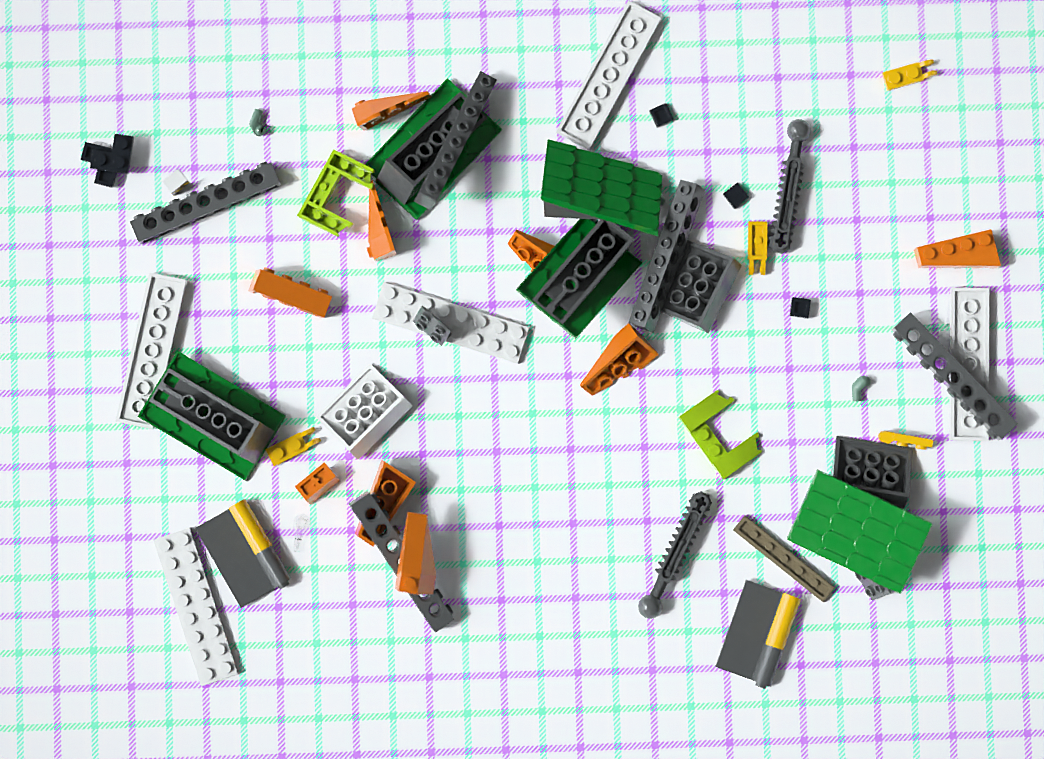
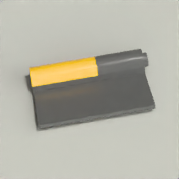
M246 499L237 502L226 511L195 528L240 608L277 587L281 590L290 584V575Z
M745 580L715 667L755 681V686L763 689H766L767 686L771 687L801 599Z

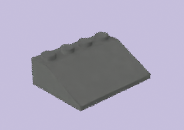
M687 240L661 312L709 334L742 265L730 256Z
M836 436L830 475L900 508H905L910 491L912 448Z

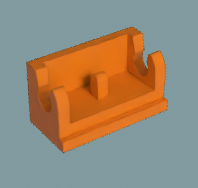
M324 462L294 487L311 505L340 480Z

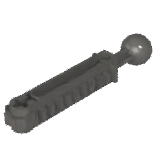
M795 119L787 127V135L791 139V146L787 160L781 162V166L784 169H780V173L784 176L779 177V180L783 183L778 184V188L781 191H778L776 195L780 198L776 199L775 202L779 206L774 207V210L778 213L773 214V218L776 221L771 223L775 228L770 230L774 235L769 237L768 246L773 250V253H781V255L791 248L792 240L790 236H793L794 233L790 229L795 228V225L791 222L796 220L792 214L797 213L794 207L798 206L799 203L795 199H799L800 195L796 192L801 190L797 184L802 183L799 177L803 176L804 173L800 170L805 168V165L801 163L802 158H800L802 143L811 134L810 125L803 119ZM781 234L783 235L782 242L785 244L778 247V243H775V241L779 240Z
M703 491L693 493L691 499L688 500L690 506H685L688 513H682L684 520L678 521L681 527H675L678 534L671 535L675 540L668 542L671 548H665L668 554L661 556L664 562L658 561L661 569H654L658 574L657 580L650 594L643 596L639 600L638 611L644 618L654 619L661 613L662 602L660 598L667 584L671 580H677L674 573L679 574L680 571L677 567H683L680 560L687 559L684 553L690 552L687 546H693L690 540L697 538L694 532H700L697 525H703L700 519L706 518L707 516L704 512L710 511V506L712 505L710 495ZM700 498H703V503H705V506L702 505L698 511L692 510L696 509L698 503L695 502L696 499L699 500Z

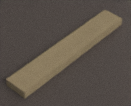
M744 515L733 528L736 534L822 603L835 589L833 585L747 516Z

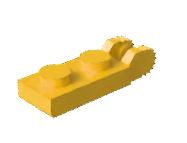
M934 59L882 72L886 90L898 89L938 75L937 70L922 74L921 68L934 64Z
M748 221L747 260H749V275L754 273V260H761L760 274L765 275L768 222Z
M311 427L302 433L299 432L265 449L273 466L275 467L321 442L320 437L314 438L308 443H305L303 437L313 434L316 431L315 427Z
M881 431L877 435L878 440L888 444L893 441H897L896 445L908 447V443L915 444V448L927 450V447L933 446L932 439L889 431Z

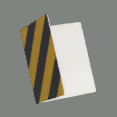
M178 168L161 181L173 196L189 184V181Z

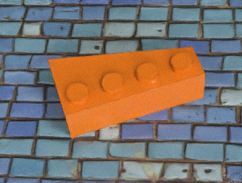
M992 229L919 246L914 249L918 268L997 269L1001 266Z
M267 267L255 271L248 292L253 294L255 292L260 293L264 298L278 300L281 304L289 307L294 306L300 311L319 318L325 317L332 296L328 295L329 291L321 288L314 290L310 288L311 284L303 281L296 283L292 281V277L282 274V276L275 275V271Z
M381 459L370 494L375 493L380 501L378 506L381 510L385 509L391 517L388 520L389 522L416 482ZM368 509L366 516L368 518L374 517L375 509ZM359 521L355 535L374 547V542ZM385 524L377 527L378 534L384 532L386 529Z

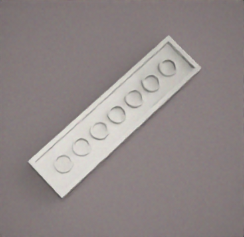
M629 0L627 1L555 132L556 134L588 151L590 150L656 30L661 17Z
M152 272L148 273L115 422L154 430V426L137 416L168 367L187 280Z
M383 282L372 319L430 337L424 331L419 330L413 322L423 305L452 330V335L445 342L518 364L529 327Z
M951 287L949 352L988 392L989 288ZM950 373L949 380L956 383L957 375ZM964 386L962 393L964 396L969 397L971 390ZM949 395V441H989L988 429L984 425L980 426L973 419L974 415L970 411L966 412L960 406L961 401L957 397L953 398ZM978 400L976 402V408L982 411L984 409V403Z
M189 527L153 539L200 685L204 686L239 674L191 528Z

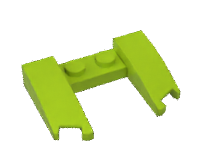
M333 149L297 216L301 220L339 237L338 233L347 226L351 228L354 224L324 209L341 177L373 191L374 184L371 183V173H375V170Z
M716 390L678 418L723 480L760 454L762 450L757 449L756 438H759V433L756 432L727 453L705 421L735 400L732 397L726 399L718 395L719 390Z

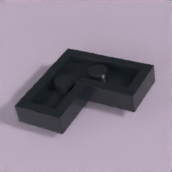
M114 133L112 152L92 150L90 169L129 175L135 137Z
M85 142L80 160L91 163L92 150L112 152V148ZM97 170L93 183L113 189L117 173Z

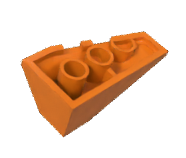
M428 91L367 101L364 99L355 103V107L351 109L357 126L366 131L432 96Z
M374 185L373 191L369 189V247L366 248L369 258H374V261L377 262L397 254Z
M517 229L507 243L521 261H525L532 270L554 247L550 243Z
M628 323L614 335L580 386L593 396L611 386L613 381L623 377L624 379L629 376V372L637 368L639 370L644 368L659 354L643 335Z
M408 512L395 589L398 592L411 594H433L436 569L427 514Z

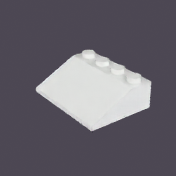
M369 364L316 418L359 460L412 405L386 378Z

